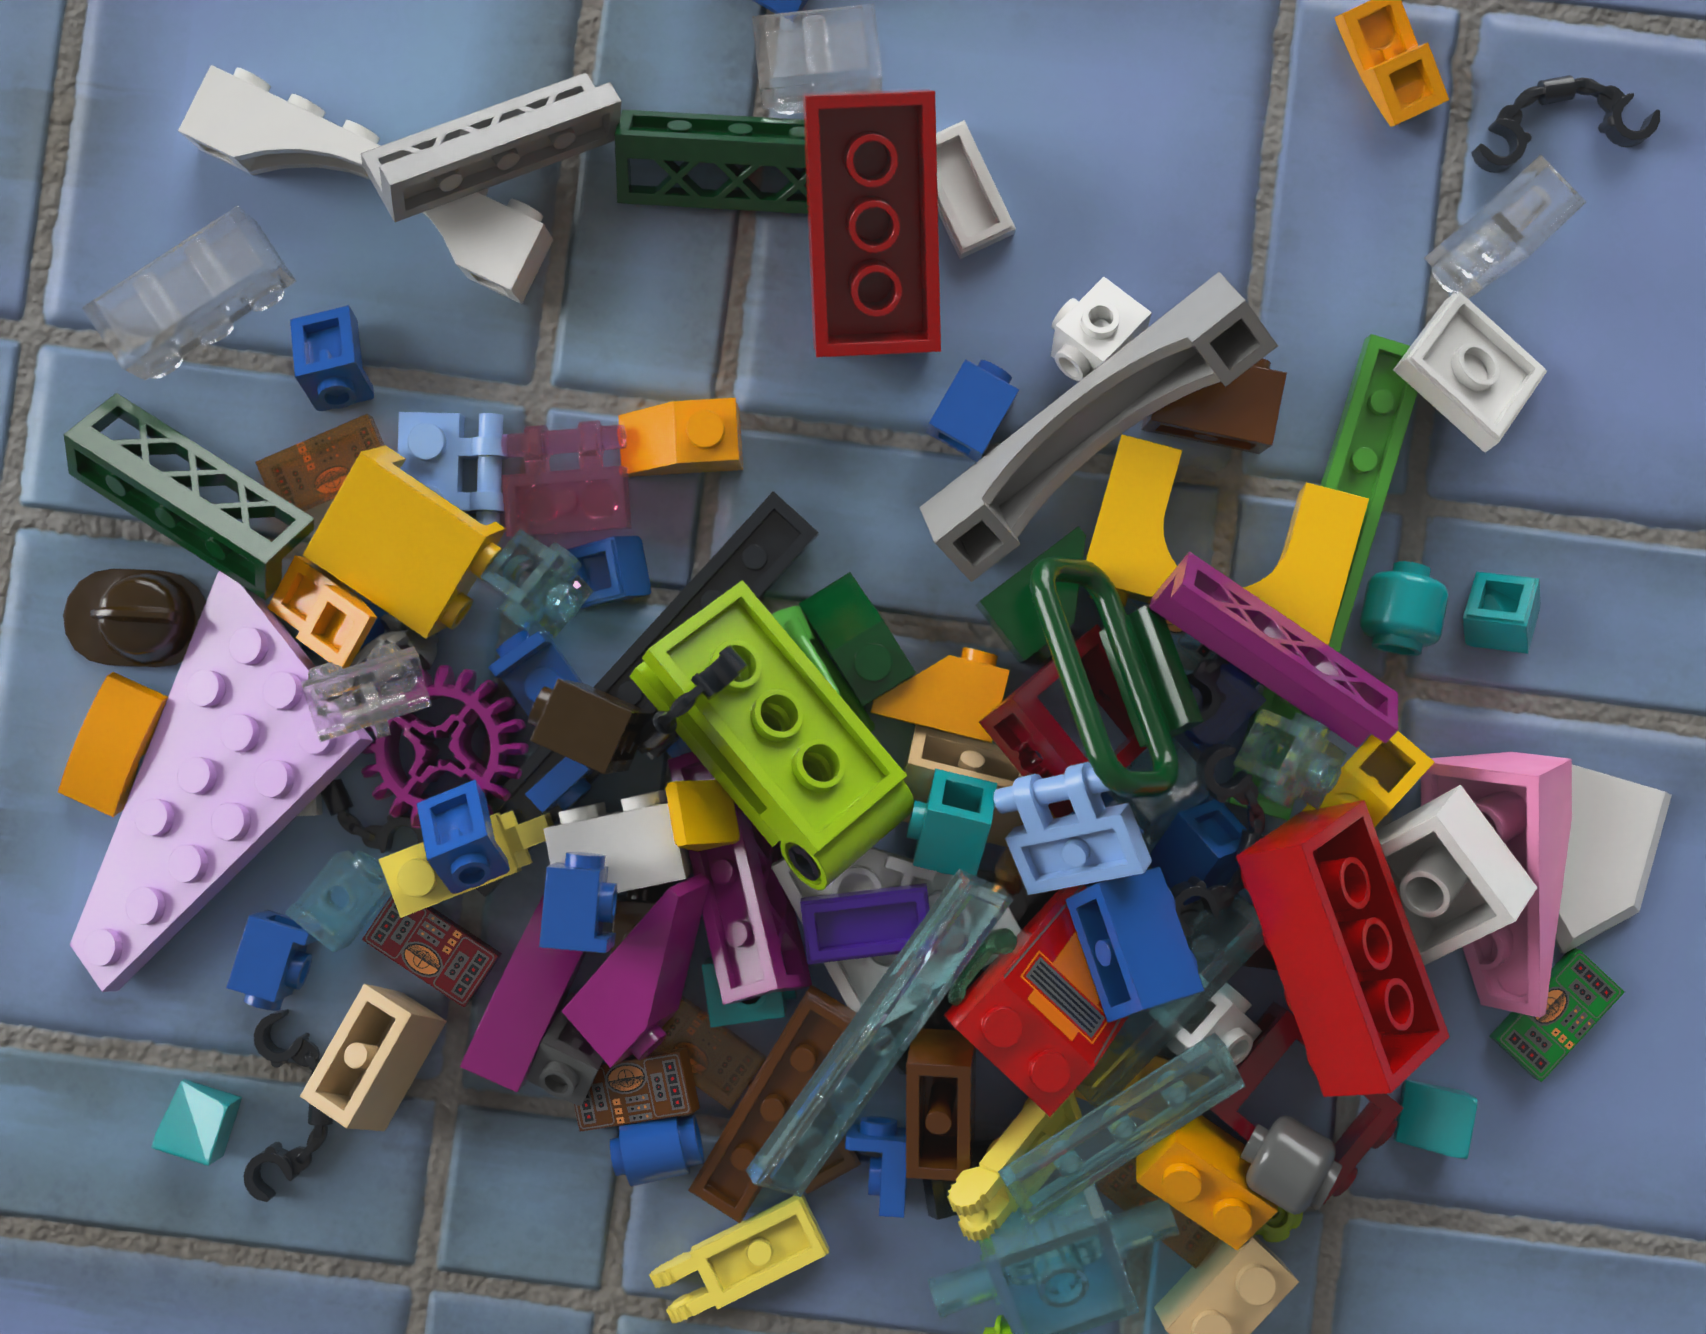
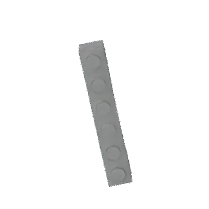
M1218 272L919 507L934 543L971 582L1020 545L1018 537L1041 506L1076 470L1108 443L1147 416L1188 394L1218 382H1222L1226 387L1278 347L1277 343L1246 300Z

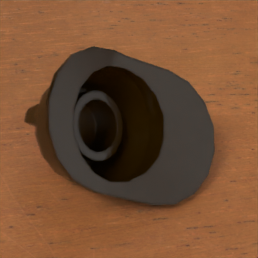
M141 569L95 571L79 581L67 598L63 613L65 634L74 650L89 661L114 666L164 667L177 665L184 659L206 600L199 588L182 575L162 570Z

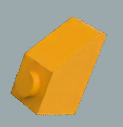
M736 398L672 401L618 415L622 477L743 470L740 409Z
M963 647L960 657L948 655L873 700L870 713L992 743L993 739L979 721L1002 702L1010 670L996 667L998 656L995 654Z

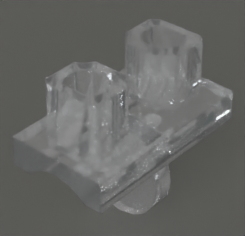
M392 642L373 648L366 657L367 661L343 669L341 665L329 662L309 669L308 680L301 682L320 743L369 726L372 727L378 739L390 735L387 720L432 706L422 674L420 657L414 646L401 650L397 644Z

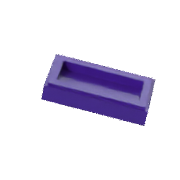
M926 883L804 897L800 900L808 965L935 950Z

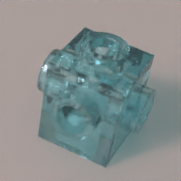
M519 529L480 576L505 600L498 609L508 619L526 632L535 624L553 638H556L566 624L577 615L581 606L594 592L577 574V571L582 567V563L574 555L556 542L547 547L521 529Z
M1262 708L1233 765L1251 774L1253 778L1260 782L1258 791L1261 796L1288 809H1291L1294 801L1298 800L1319 810L1326 794L1335 787L1339 780L1341 765L1347 753L1327 740L1331 730L1318 721L1296 713L1293 720H1290Z

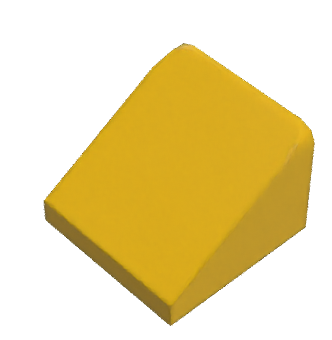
M717 780L674 781L667 783L665 790L675 845L698 852L734 844L739 841L740 833L734 801Z

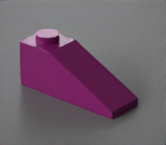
M702 873L670 887L562 1010V1013L610 1068L632 1054L639 1061L644 1059L667 1037L662 1027L679 1009L710 883Z

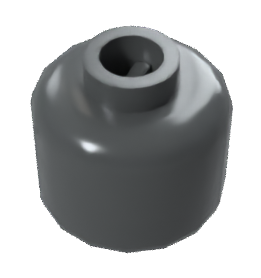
M1289 1116L1278 1118L1270 1130L1257 1124L1240 1155V1158L1251 1164L1246 1174L1247 1186L1253 1192L1294 1215L1301 1214L1309 1206L1319 1211L1343 1166L1334 1161L1336 1147L1329 1138Z

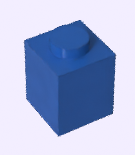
M965 359L931 418L926 433L978 462L1019 392L1018 388L1009 384L1012 380L1011 375L999 366L986 360H980L979 364L975 365Z

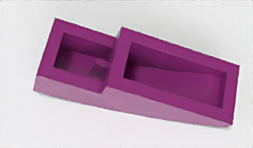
M544 894L509 960L460 1065V1068L515 1092H518L526 1084L541 1041L562 1008L587 952L539 947Z

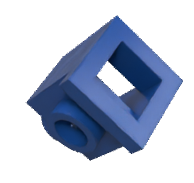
M566 852L565 863L556 862L546 867L539 947L607 953L615 945L616 933L603 932V922L613 923L617 905V883L607 882L608 867L605 866L606 855Z
M270 910L249 915L226 988L244 993L243 1001L248 1005L265 1010L279 1011L284 998L292 995L294 989L300 990L305 983L312 963V955L305 953L307 946L323 939L326 927Z

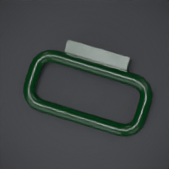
M1059 556L1041 559L1033 568L1030 576L1029 587L1032 601L1083 747L1094 773L1105 787L1119 796L1150 798L1169 793L1179 776V762L1172 738L1203 723V719L1166 619L1149 608L1150 605H1145L1126 615L1121 598L1113 582L1103 570L1092 562L1079 558ZM1056 582L1079 584L1092 596L1105 628L1099 632L1101 641L1139 746L1148 747L1153 764L1152 771L1131 772L1118 761L1061 605Z

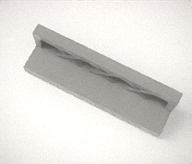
M583 73L361 153L362 165L393 221L398 222L615 141L614 134L618 123H620L622 101L610 82L595 87L587 73Z

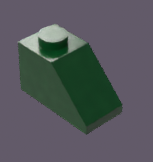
M1079 526L976 604V607L1019 663L1033 655L1040 664L1051 656L1032 601L1029 587L1030 576L1036 564L1044 558L1059 556L1083 559L1086 535ZM1056 582L1057 593L1070 627L1075 622L1079 584Z
M851 572L799 603L802 611L862 707L916 674V671L886 623Z

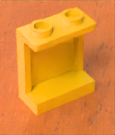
M385 445L361 451L304 551L303 556L424 638H428L447 627L451 630L455 629L472 606L473 599L468 597L467 594L476 579H485L500 560L503 549L497 546L506 528L497 522L488 525L479 523L401 470L406 459Z

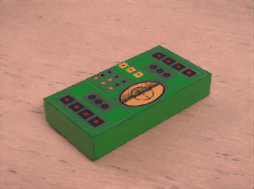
M1574 948L1566 952L1551 970L1546 1014L1539 1018L1511 1012L1489 1037L1534 1079L1542 1082L1624 994V991L1580 949Z

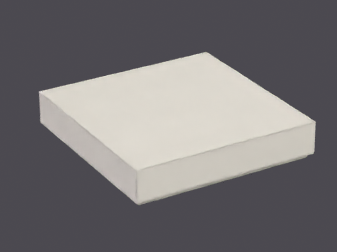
M1458 290L1443 302L1393 369L1485 453L1500 442L1547 372L1539 362Z

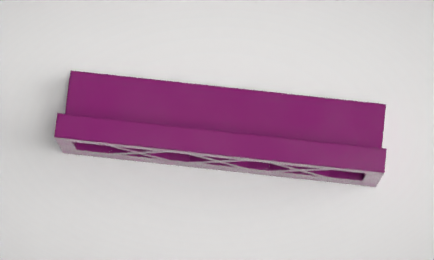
M1190 551L1152 596L1149 607L1151 610L1354 747L1358 748L1370 734L1386 744L1398 731V692Z
M693 752L668 760L672 782L716 780ZM735 802L740 833L739 841L734 844L698 852L688 850L693 875L702 873L710 882L702 914L723 1005L739 1003L773 992L796 991L812 985L795 910L771 867L772 863L782 858L779 843L772 847Z

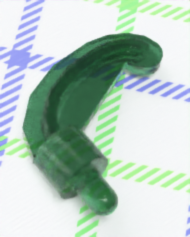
M1001 928L989 931L986 938L975 948L952 983L948 995V1001L951 1004L958 1006L963 1001L966 995V987L992 954H1009L1015 949L1018 939L1010 929Z

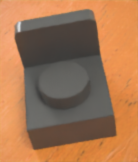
M570 992L541 1041L527 1080L543 1088L552 1096L563 1098L577 1106H581L604 1060L562 1013L564 1007L576 995Z

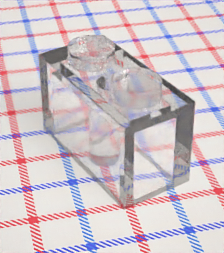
M875 3L752 16L762 109L774 108L775 112L780 114H797L803 112V94L882 91V67Z

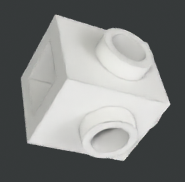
M1103 277L1080 301L1075 298L1070 299L1055 316L1051 326L1055 330L1051 357L1055 359L1057 366L1066 376L1075 381H1081L1146 330L1152 312L1107 278Z
M1199 975L1205 991L1158 1007L1150 1015L1174 1036L1166 1046L1195 1071L1204 1062L1222 1078L1232 1066L1239 1064L1247 1057L1254 1040L1260 1035L1262 1030L1245 1015L1252 1004L1224 980L1215 988Z

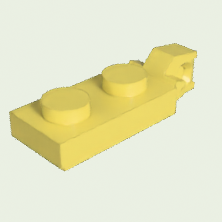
M513 810L504 814L496 813L490 815L495 841L507 857L510 870L508 873L491 879L478 887L522 870L521 867L533 863L527 848L546 841L543 829L554 825L550 813L521 824L517 823ZM424 842L378 859L400 918L478 888H469L456 894L451 893L427 861Z

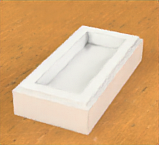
M965 120L937 132L938 214L959 258L962 259L1014 235L1016 228Z

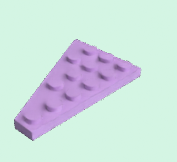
M220 571L217 573L70 943V946L102 992L119 991L374 741L277 616L267 608V603L261 597Z

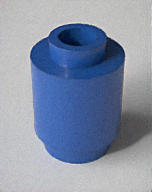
M695 1114L619 1125V1137L610 1139V1155L615 1175L617 1177L626 1175L631 1187L690 1174L691 1167L704 1164L703 1144Z

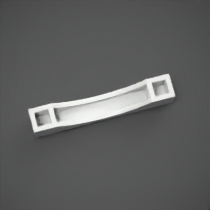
M213 65L210 66L178 130L199 150L251 175L287 168L317 167L350 172L371 180L362 165L361 153L380 146L377 144L380 138L360 124L346 120L343 127H340L323 118L325 115L323 109L299 95L291 94L288 101L269 93L271 86L247 70L237 67L232 75ZM487 188L422 212L441 233L455 264L468 279L520 304L523 303L553 242V238L547 228L541 223L543 215L540 212L515 199H510L507 206L486 196L489 191Z

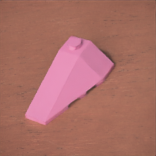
M1518 752L1431 758L1435 763L1420 778L1421 806L1461 785L1538 887L1516 922L1462 947L1480 1004L1540 1018L1546 1014L1572 821V759Z

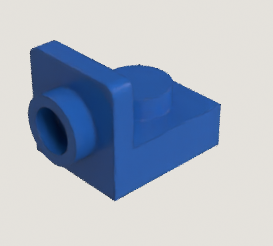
M349 305L290 319L295 378L317 411L341 409L351 404L374 398L373 384L362 367L358 320Z
M522 630L510 637L496 649L500 658L488 667L495 678L503 680L528 717L538 694L544 686L553 689L558 678L583 683L550 636L540 631L530 636L527 630Z
M476 780L416 803L427 861L451 893L456 894L469 888L478 887L491 879L509 872L508 859L494 838L485 793Z
M882 1116L862 1117L860 1125L850 1124L848 1126L845 1149L882 1153V1157L870 1158L868 1195L880 1196L879 1216L904 1218L907 1191L906 1128L897 1127V1120Z

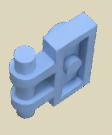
M399 412L397 453L406 459L401 470L463 512L476 514V520L479 523L488 525L497 522L500 524V515L507 513V494L501 493L502 460L508 459L509 439L503 438V415L496 413L479 414V437L464 438L465 417L460 413ZM463 459L478 460L476 492H462Z
M1090 762L1071 765L1066 768L1065 774L1042 778L1039 774L1018 777L1012 786L999 788L994 792V804L997 811L1001 814L1018 811L1024 824L1014 827L1005 840L1028 895L1145 873L1152 862L1130 804L1125 803L1105 808L1100 793L1111 790L1100 781L1094 773ZM1070 800L1075 814L1053 819L1048 805Z

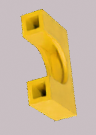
M1121 434L1086 560L1094 563L1106 573L1113 582L1123 607H1125L1128 598L1150 604L1152 596L1177 567L1165 542L1164 516L1183 450ZM1306 482L1298 493L1283 551L1276 567L1267 577L1243 588L1329 645L1369 498Z

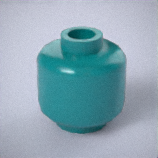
M1398 561L1393 563L1392 571L1379 572L1369 578L1360 617V627L1364 634L1372 638V647L1393 654L1418 656L1422 654L1423 647L1434 645L1440 640L1449 596L1446 586L1430 577V567L1414 562Z

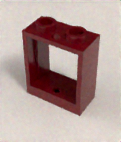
M1096 624L1076 639L1075 644L1095 700L1127 738L1114 750L1118 761L1123 767L1127 768L1147 747L1139 746L1099 635L1102 629ZM1053 658L979 721L981 726L1022 776L1039 774L1042 778L1065 774L1066 768L1071 765L1089 762L1037 698L1059 678ZM1035 751H1037L1042 756V759L1037 756ZM1070 800L1048 805L1056 818L1064 817L1074 812Z
M1274 1001L1255 1023L1262 1032L1254 1040L1247 1057L1239 1064L1232 1066L1222 1078L1214 1072L1201 1088L1199 1099L1212 1112L1247 1141H1249L1256 1126L1237 1110L1295 1040L1305 1047L1294 1015ZM1388 1094L1363 1095L1370 1102L1334 1144L1336 1147L1334 1161L1343 1166L1323 1205L1331 1196L1337 1197L1350 1187L1357 1176L1358 1168L1356 1165L1371 1147L1373 1149L1379 1148L1394 1133L1398 1123L1395 1118L1403 1110V1107Z

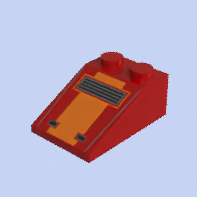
M1085 885L1059 889L944 1014L955 1029L1049 1117L1095 1068L1128 1019V1017L1113 1022H1107L1065 900L1087 889Z

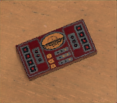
M392 895L362 938L364 942L462 1007L469 1005L502 955L501 952L431 906L400 918Z

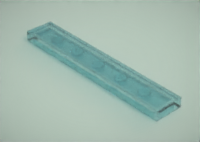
M961 869L956 872L747 1167L746 1172L754 1185L798 1197L802 1196L1012 903L1013 899L1002 887Z

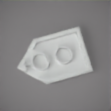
M1572 764V821L1555 940L1560 953L1565 954L1640 912L1670 804L1671 794Z

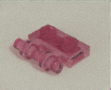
M599 420L579 422L578 428L548 430L546 425L526 426L523 433L503 434L501 447L502 453L506 456L505 458L524 457L526 472L502 475L506 537L515 538L632 529L628 468L624 466L603 467L604 450L626 448L627 436L624 425L602 426ZM579 453L580 469L550 471L549 460L551 455Z

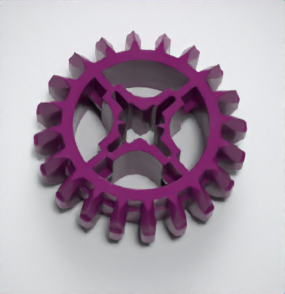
M439 665L435 674V682H433L431 675L426 669H416L413 671L415 690L403 679L394 680L391 683V687L398 701L395 703L387 697L377 696L373 704L376 709L385 715L383 720L365 718L362 723L363 728L367 731L375 732L377 735L376 741L372 742L361 752L362 754H375L376 764L365 766L362 768L361 774L364 778L382 777L384 782L375 787L372 792L375 800H383L393 794L396 795L389 810V814L394 818L403 816L413 806L410 819L411 826L414 828H421L416 803L432 797L424 793L425 789L430 783L437 782L447 771L456 774L460 778L467 777L471 781H477L485 793L489 815L494 813L492 807L488 804L491 800L490 794L503 801H508L513 796L507 788L503 787L505 784L501 781L503 776L519 779L522 775L520 766L509 764L510 755L527 754L529 747L525 743H510L509 734L525 729V722L523 719L504 722L502 716L512 710L515 706L514 700L511 697H504L492 704L490 701L498 688V684L493 680H486L474 691L477 681V673L474 670L464 669L455 683L454 672L451 666ZM442 697H452L465 703L458 714H451L439 726L432 724L428 720H421L413 714L427 702ZM479 717L486 726L490 740V757L487 768L483 766L484 761L478 758L471 746L473 733L479 726L476 723ZM402 730L404 731L403 735L409 739L416 751L415 761L408 771L411 775L410 778L405 774L399 756V742ZM450 732H453L448 748L455 754L454 758L458 761L453 762L452 759H439L438 765H435L440 749L433 743L434 739L428 735H435V738H449Z

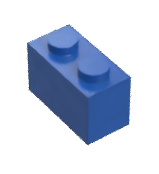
M1160 867L1146 870L1142 874L1099 882L1065 899L1108 1023L1168 1005L1205 991L1198 974L1196 958L1189 949L1176 912L1175 899L1167 887Z

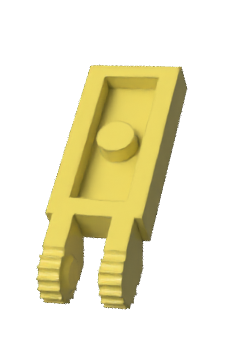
M1074 1091L1050 1117L1028 1098L1022 1111L1000 1138L995 1139L990 1144L985 1156L979 1162L980 1166L963 1170L955 1179L956 1183L954 1185L951 1184L952 1188L948 1190L949 1196L947 1198L953 1212L956 1211L960 1221H958L963 1236H967L969 1241L972 1239L974 1242L977 1240L983 1242L986 1238L990 1239V1235L995 1234L994 1230L1000 1228L1009 1215L1018 1210L1085 1125Z
M800 1192L692 1246L690 1252L682 1253L672 1260L661 1264L651 1271L649 1276L655 1288L672 1285L681 1278L697 1270L699 1271L706 1287H701L691 1293L680 1296L666 1309L672 1324H676L713 1306L718 1310L826 1256L829 1253V1246L803 1192Z

